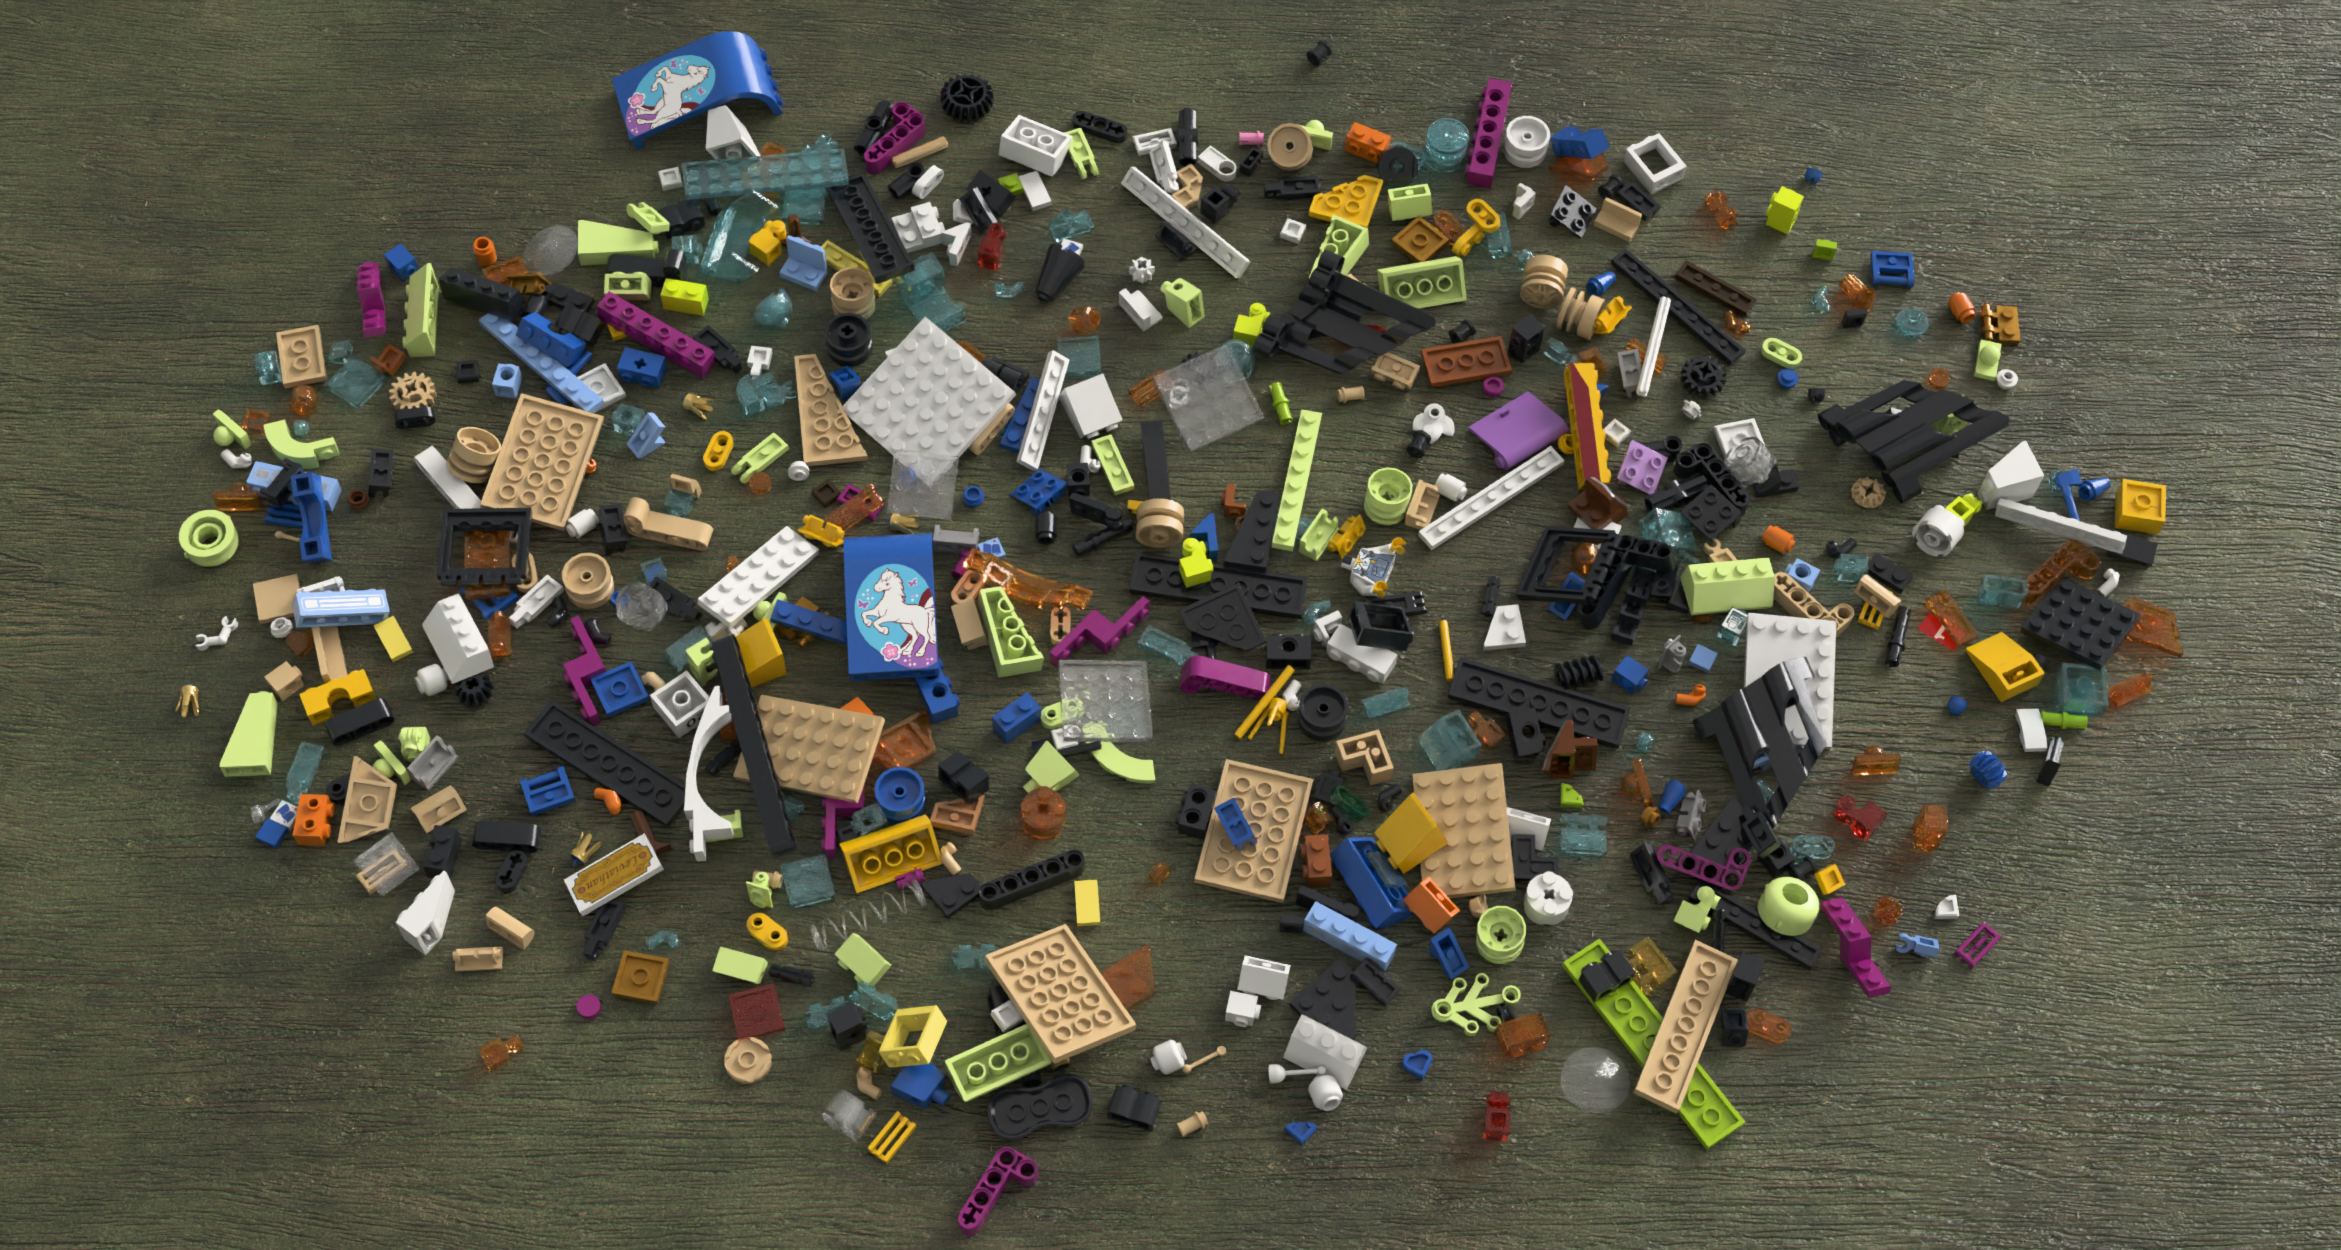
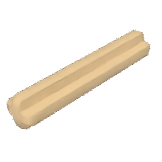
M942 136L892 157V163L895 168L902 167L947 148L948 142Z

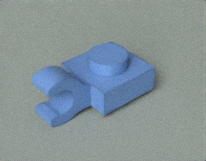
M1904 933L1899 934V940L1906 941L1907 943L1903 946L1896 944V951L1906 953L1914 949V952L1922 957L1938 956V940L1917 935L1911 937Z

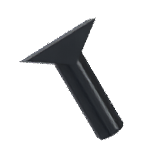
M2060 736L2051 738L2045 762L2036 781L2048 787L2061 765L2059 764V759L2064 741L2061 740Z

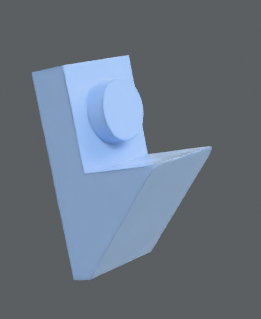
M647 413L627 442L628 447L637 458H643L665 444V441L660 436L665 426L654 413Z

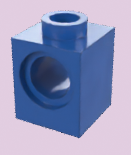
M401 243L384 254L387 266L402 282L419 270L416 259Z
M1627 655L1614 670L1612 681L1633 695L1638 689L1642 690L1648 682L1646 677L1649 670Z

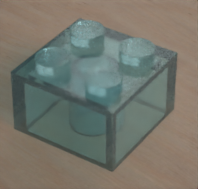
M932 252L922 255L913 261L915 271L896 277L898 294L910 311L946 294L944 269Z
M2061 663L2055 673L2057 713L2067 712L2070 715L2101 718L2109 706L2106 667L2103 666L2099 671L2088 665Z

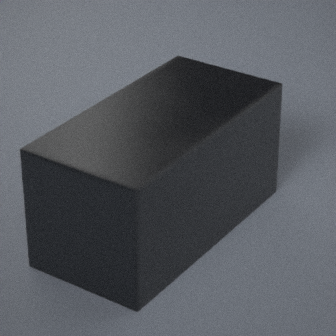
M1252 147L1240 162L1239 172L1250 177L1262 162L1263 152Z

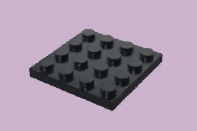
M2062 577L2021 626L2020 633L2100 671L2139 623L2142 614Z

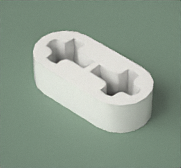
M936 166L930 167L914 184L912 194L920 199H924L941 182L944 171Z

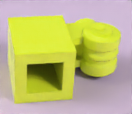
M1254 303L1250 306L1249 317L1238 315L1233 333V343L1253 347L1258 335L1262 333L1267 317L1270 315V312L1266 311L1265 306L1260 303Z
M1969 493L1962 498L1958 496L1945 509L1955 516L1962 518L1965 523L1964 528L1970 522L1973 514L1981 510L1983 502L1978 500L1972 493Z
M1194 538L1186 539L1183 542L1182 550L1185 558L1179 559V571L1186 588L1211 581V572L1214 571L1211 559L1207 560L1204 542H1198Z

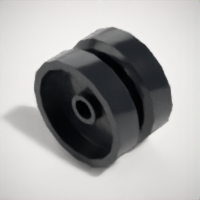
M842 313L833 317L827 323L825 328L827 353L833 362L840 366L853 367L864 363L870 357L872 352L870 325L865 318L854 313Z
M1328 684L1314 685L1307 689L1301 696L1299 704L1298 723L1302 732L1309 738L1321 742L1338 737L1344 730L1349 706L1346 696L1341 690Z

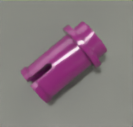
M967 550L959 553V559L951 571L952 575L961 579L969 566L975 562V555Z
M916 867L914 871L895 877L900 891L918 883L921 885V882L925 881L922 869H916Z

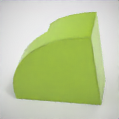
M1561 783L1560 807L1583 808L1582 796L1572 786Z

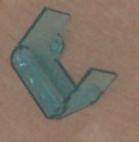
M752 189L724 207L717 217L699 272L706 277L736 283L746 281L748 277L757 273L758 268L745 261L749 251L748 241L753 234L758 233L764 227L767 216L777 211L779 206Z

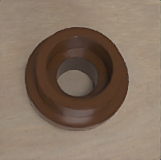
M355 489L349 493L347 502L350 508L362 510L368 506L370 498L365 491Z

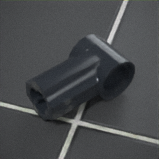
M919 162L910 163L906 168V172L888 185V190L896 200L902 199L912 191L914 184L925 173L924 166Z
M1675 435L1667 436L1665 440L1640 443L1668 457L1667 462H1675L1683 446L1682 440Z

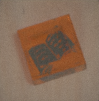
M248 409L242 423V428L246 431L264 434V424H268L271 416L269 412Z

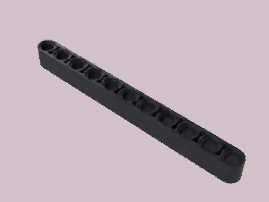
M731 634L713 641L712 648L768 846L773 857L776 859L796 851L797 845L740 646L735 635Z

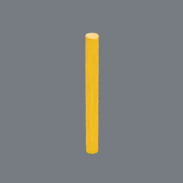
M1288 665L1236 730L1234 735L1237 738L1241 739L1293 674L1295 670Z

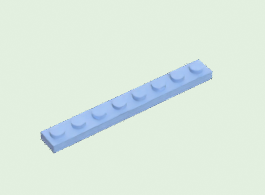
M488 313L479 319L480 325L577 408L594 413L604 405V401L599 395L561 363L515 336L518 327L511 321Z

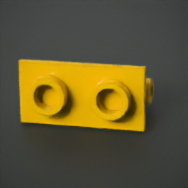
M1620 296L1614 297L1606 306L1607 310L1603 309L1596 317L1594 327L1597 329L1594 331V334L1611 333L1618 322L1626 317L1632 306H1624V300Z
M1360 514L1357 518L1354 516L1347 518L1346 522L1339 529L1343 535L1336 533L1328 542V549L1331 552L1338 551L1341 559L1352 549L1353 545L1366 530Z
M805 515L802 521L805 526L797 530L808 539L822 541L827 547L834 548L844 543V540L841 539L844 537L845 531L841 527L827 522L825 529H823L824 520L813 515Z

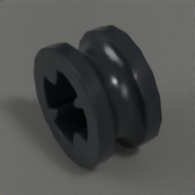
M1509 1003L1504 1004V1007H1496L1497 1016L1501 1019L1502 1026H1506L1507 1022L1515 1023L1514 1013Z

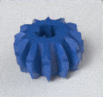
M1990 751L1977 753L1968 764L1971 774L1974 775L1980 785L1987 789L1998 787L2006 779L2007 772L2005 771V766Z

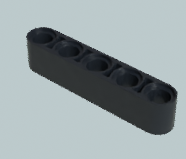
M1069 850L986 882L979 888L980 905L985 910H994L1077 878L1083 874L1085 869L1084 855L1079 850ZM1072 861H1077L1080 864L1077 866H1072L1069 863ZM1051 869H1056L1059 871L1056 874L1048 873V871ZM1034 877L1037 881L1028 882L1027 879ZM1011 885L1016 887V889L1012 891L1005 889L1007 886ZM987 894L995 895L992 899L984 897Z

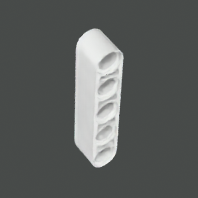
M433 446L413 457L420 470L454 509L481 508V500L463 480L455 477L446 466L447 461Z

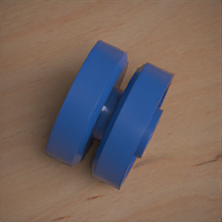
M895 767L883 772L876 780L874 788L876 805L879 814L884 820L891 824H899L919 817L924 812L926 804L923 780L917 772L910 768Z

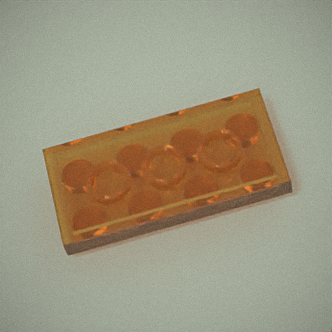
M510 531L465 532V568H510ZM502 579V585H483V580H480V585L465 586L466 600L511 596V585H506L505 579Z

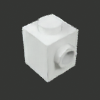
M1230 991L1225 1021L1234 1022L1235 1025L1240 1027L1253 1026L1254 1018L1259 1019L1261 1005H1257L1258 996Z

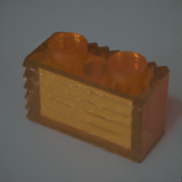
M1541 1011L1497 1024L1495 1029L1505 1057L1509 1055L1518 1057L1530 1049H1534V1051L1541 1050L1547 1046L1551 1038Z

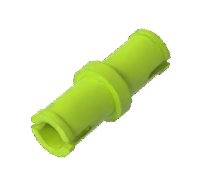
M1273 383L1269 386L1273 398V408L1277 411L1281 425L1290 424L1293 418L1288 407L1289 400L1284 395L1282 383Z
M2041 711L2040 714L2043 725L2058 726L2060 729H2066L2067 727L2086 730L2087 716L2070 715L2067 712L2060 714Z

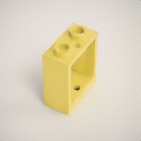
M937 1005L897 1009L879 1049L880 1055L889 1068L929 1064L947 1020ZM923 1030L916 1046L903 1047L909 1032Z

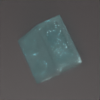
M1459 709L1439 718L1418 737L1419 742L1437 771L1454 769L1479 757L1481 743Z

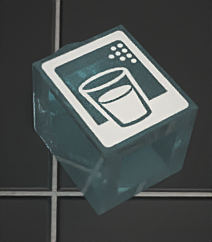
M1732 606L1719 628L1717 637L1737 646L1746 631L1748 614L1744 610Z

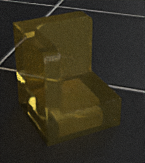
M870 1031L866 1037L864 1050L856 1059V1065L877 1073L885 1062L879 1053L885 1036Z

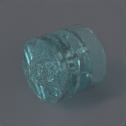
M1452 118L1436 120L1429 126L1424 158L1431 168L1440 172H1452L1458 170L1464 164L1469 141V131L1466 126L1459 120Z

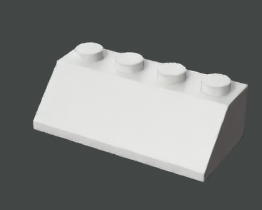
M459 593L438 601L423 622L422 627L451 683L454 684L493 668L494 665L489 649Z

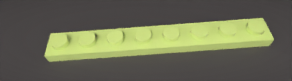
M1301 409L1271 548L1293 551L1322 413Z

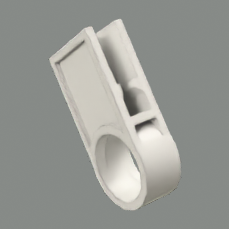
M1211 145L1198 156L1199 161L1197 163L1220 180L1228 182L1236 177V164ZM1224 167H1229L1233 170V172L1230 174H1224L1220 171V169Z

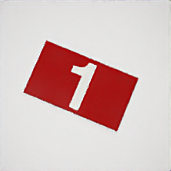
M1930 612L1918 628V630L1952 651L1955 650L1965 635Z

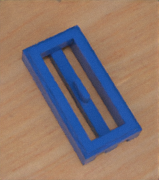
M269 504L268 515L264 518L266 524L303 529V522L294 521V519L302 520L299 506L284 504L280 509ZM273 515H274V516H280V517H286V519L275 518V517H273Z

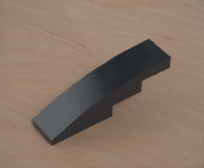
M1162 421L1141 422L1149 500H1171Z
M1638 566L1635 567L1611 636L1612 640L1632 646L1656 572Z

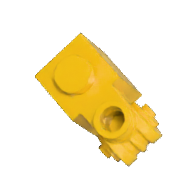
M769 220L748 241L750 253L768 266L782 254L780 241H783L787 235L785 223L780 220L773 222Z

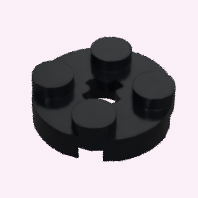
M1392 146L1382 151L1377 163L1378 174L1390 186H1405L1412 178L1414 179L1418 172L1417 158L1406 147ZM1396 161L1403 164V167L1399 168L1398 172H1395V168H1393V164H1396Z

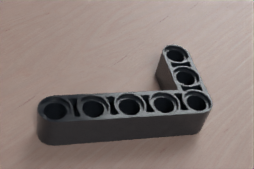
M1622 535V540L1617 551H1615L1616 554L1610 568H1608L1602 586H1600L1601 589L1596 601H1589L1588 605L1579 604L1578 613L1583 626L1587 629H1594L1601 624L1633 565L1662 572L1672 571L1676 567L1677 561L1671 545L1631 535Z

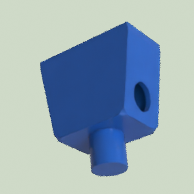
M931 1062L923 1065L905 1066L891 1084L892 1094L923 1109H926L933 1100L943 1107L951 1097V1094L942 1089L946 1083L945 1076Z

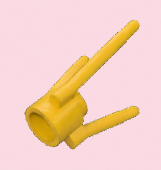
M1273 698L1269 706L1264 709L1248 739L1251 740L1267 715L1269 718L1268 726H1271L1273 721L1282 719L1279 753L1283 754L1286 722L1289 715L1286 711L1287 702L1281 698Z

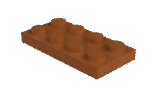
M1502 336L1421 349V357L1430 388L1482 380L1491 376H1506L1512 373Z

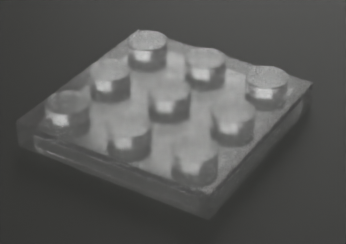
M895 450L887 514L892 515L895 513L901 516L919 515V518L952 521L959 457Z

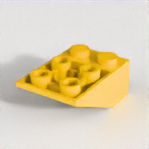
M2003 632L1965 648V651L2000 702L2038 686L2045 674L2034 657Z

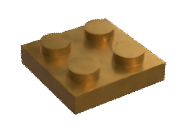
M1418 216L1392 238L1391 244L1412 261L1419 263L1433 258L1449 243V238Z
M624 950L612 988V996L658 1005L670 964L669 958Z

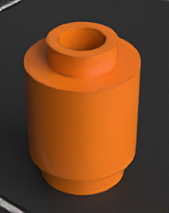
M487 237L477 238L473 244L477 263L481 266L493 265L497 260L493 242Z
M1958 292L1949 298L1947 305L1956 319L1961 321L1962 324H1966L1976 317V309L1965 293Z
M1770 525L1762 537L1765 545L1783 555L1786 552L1790 553L1796 543L1792 534L1777 526L1773 527Z

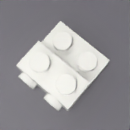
M930 202L911 207L910 213L892 217L893 226L908 253L941 244V232L945 231L943 223H938L937 221L939 218L937 207H932Z

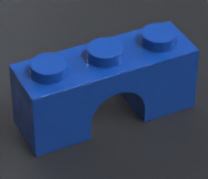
M1567 126L1550 137L1552 150L1556 156L1593 159L1610 148L1602 129H1589L1581 134L1579 127Z
M536 312L521 319L515 336L567 367L576 363L582 356L586 342L571 333L560 335L550 330L552 322Z

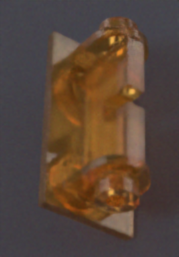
M1713 187L1715 193L1707 194L1705 196V203L1712 213L1720 210L1714 214L1720 226L1727 229L1732 225L1733 221L1738 225L1736 210L1733 206L1728 207L1726 204L1728 199L1724 192H1718L1716 187Z
M495 611L494 615L489 618V652L491 658L511 656V622L509 617H505L501 611Z
M2140 673L2106 688L2105 691L2116 707H2119L2153 692L2154 689L2151 686L2153 676L2150 673Z

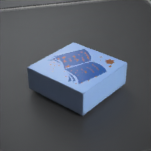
M998 537L977 544L985 565L1006 558Z

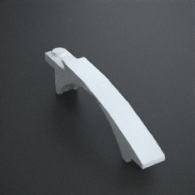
M719 686L714 687L706 703L694 737L686 774L684 812L687 820H689L690 832H693V840H690V853H694L697 861H706V840L733 838L731 823L714 813L706 805L698 793L696 782L698 762L705 746L722 727L732 721L729 705L723 706L722 693Z

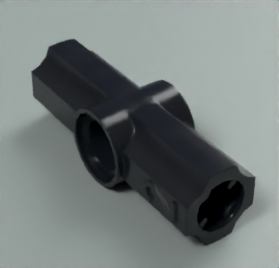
M885 100L879 101L872 115L866 118L865 127L854 145V150L859 155L864 156L866 150L884 136V129L893 115V105Z
M1184 108L1179 111V128L1177 133L1179 164L1186 167L1189 164H1196L1198 128H1196V111L1192 110V108Z
M1697 474L1681 482L1679 480L1671 481L1662 490L1644 498L1645 507L1653 515L1672 506L1680 508L1708 487L1707 480L1704 475Z

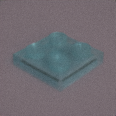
M786 185L782 222L787 223V217L796 214L800 224L823 225L827 188Z
M353 356L325 385L328 390L359 409L387 379L385 375Z
M825 854L781 864L791 909L836 898Z

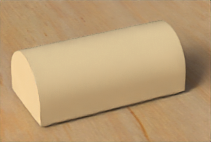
M1867 574L1860 579L1854 590L1855 594L1887 618L1896 611L1902 600Z
M493 907L486 914L488 928L522 950H525L532 941L535 933L534 930L500 908Z

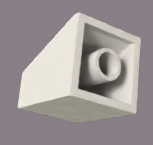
M726 105L708 110L706 150L726 172L762 161V157L746 127Z
M1104 374L1067 387L1059 394V400L1080 439L1087 437L1089 440L1099 436V431L1104 429L1107 432L1115 430L1122 421Z
M2026 441L2021 442L1988 471L1978 491V498L1983 502L1986 510L1996 508L1999 498L2010 499L2015 502L2033 498L2044 474Z

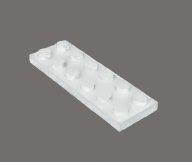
M786 526L699 597L697 604L731 628L757 607L760 602L764 601L818 556L819 549Z

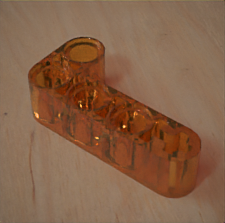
M2078 540L2067 541L2025 580L2018 592L2019 600L2027 605L2034 604L2069 570L2082 580H2091L2101 565L2100 558Z

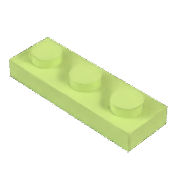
M1112 435L1092 440V448L1101 463L1102 470L1114 496L1134 490V483Z

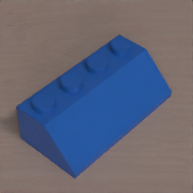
M1372 837L1346 838L1330 853L1333 865L1340 871L1345 879L1346 886L1352 890L1357 903L1364 909L1368 916V921L1375 928H1388L1415 914L1408 909L1407 904L1403 901L1408 895L1407 891Z

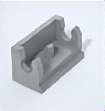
M1638 349L1617 352L1623 387L1626 389L1628 397L1632 396L1631 392L1637 390L1642 371Z
M935 525L933 549L936 552L958 554L967 550L977 555L979 528H974L972 533L941 530L940 525Z
M436 735L407 767V770L412 780L429 791L459 757L450 744L447 747L442 738Z

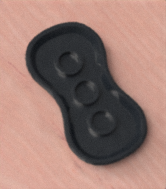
M1061 1074L1037 1087L1023 1088L1011 1086L999 1089L990 1097L987 1112L993 1131L1001 1138L1014 1140L1025 1137L1032 1131L1047 1125L1066 1127L1079 1125L1089 1118L1093 1108V1101L1089 1086L1083 1078L1075 1074Z

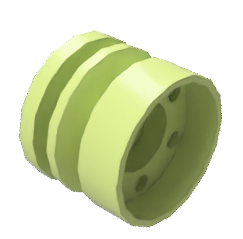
M1382 468L1372 473L1368 480L1364 500L1366 515L1372 521L1383 525L1397 524L1402 521L1406 516L1412 495L1413 485L1410 478L1396 468Z
M1495 906L1485 911L1479 919L1476 932V947L1479 954L1493 964H1507L1514 961L1520 955L1524 946L1526 924L1523 917L1515 909L1508 906ZM1498 936L1503 937L1502 942L1497 941Z

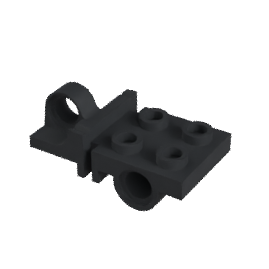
M994 356L991 360L985 358L981 362L983 366L1016 394L1029 379L1030 372Z

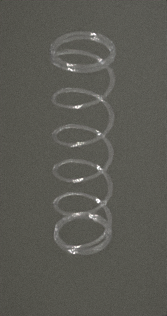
M914 879L911 880L912 886L907 883L903 884L902 899L904 910L890 893H883L882 906L885 920L869 901L864 900L862 914L865 929L851 911L844 909L842 912V922L845 938L831 920L824 918L822 921V931L825 947L813 923L809 924L810 932L818 950L824 951L827 948L824 929L825 920L832 924L843 940H847L844 920L845 911L849 912L864 932L867 931L864 912L865 902L875 910L884 923H887L884 904L885 894H888L903 914L906 915L905 885L915 893L921 907L926 906V900L918 882Z

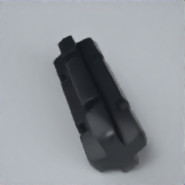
M1496 576L1489 577L1487 582L1488 587H1486L1482 614L1487 617L1493 616L1495 613L1499 593L1497 588H1500L1501 580Z
M738 739L734 740L730 747H726L714 758V761L711 760L705 766L709 774L712 776L716 775L720 771V767L724 768L736 757L735 754L741 753L742 750Z
M1714 909L1712 919H1714V922H1712L1713 944H1711V947L1724 953L1725 922H1723V919H1725V910Z
M776 963L770 965L768 972L771 977L778 978L780 976L783 980L795 983L802 982L803 985L811 986L814 981V973L805 971L803 973L800 969L788 966L781 967L780 964Z

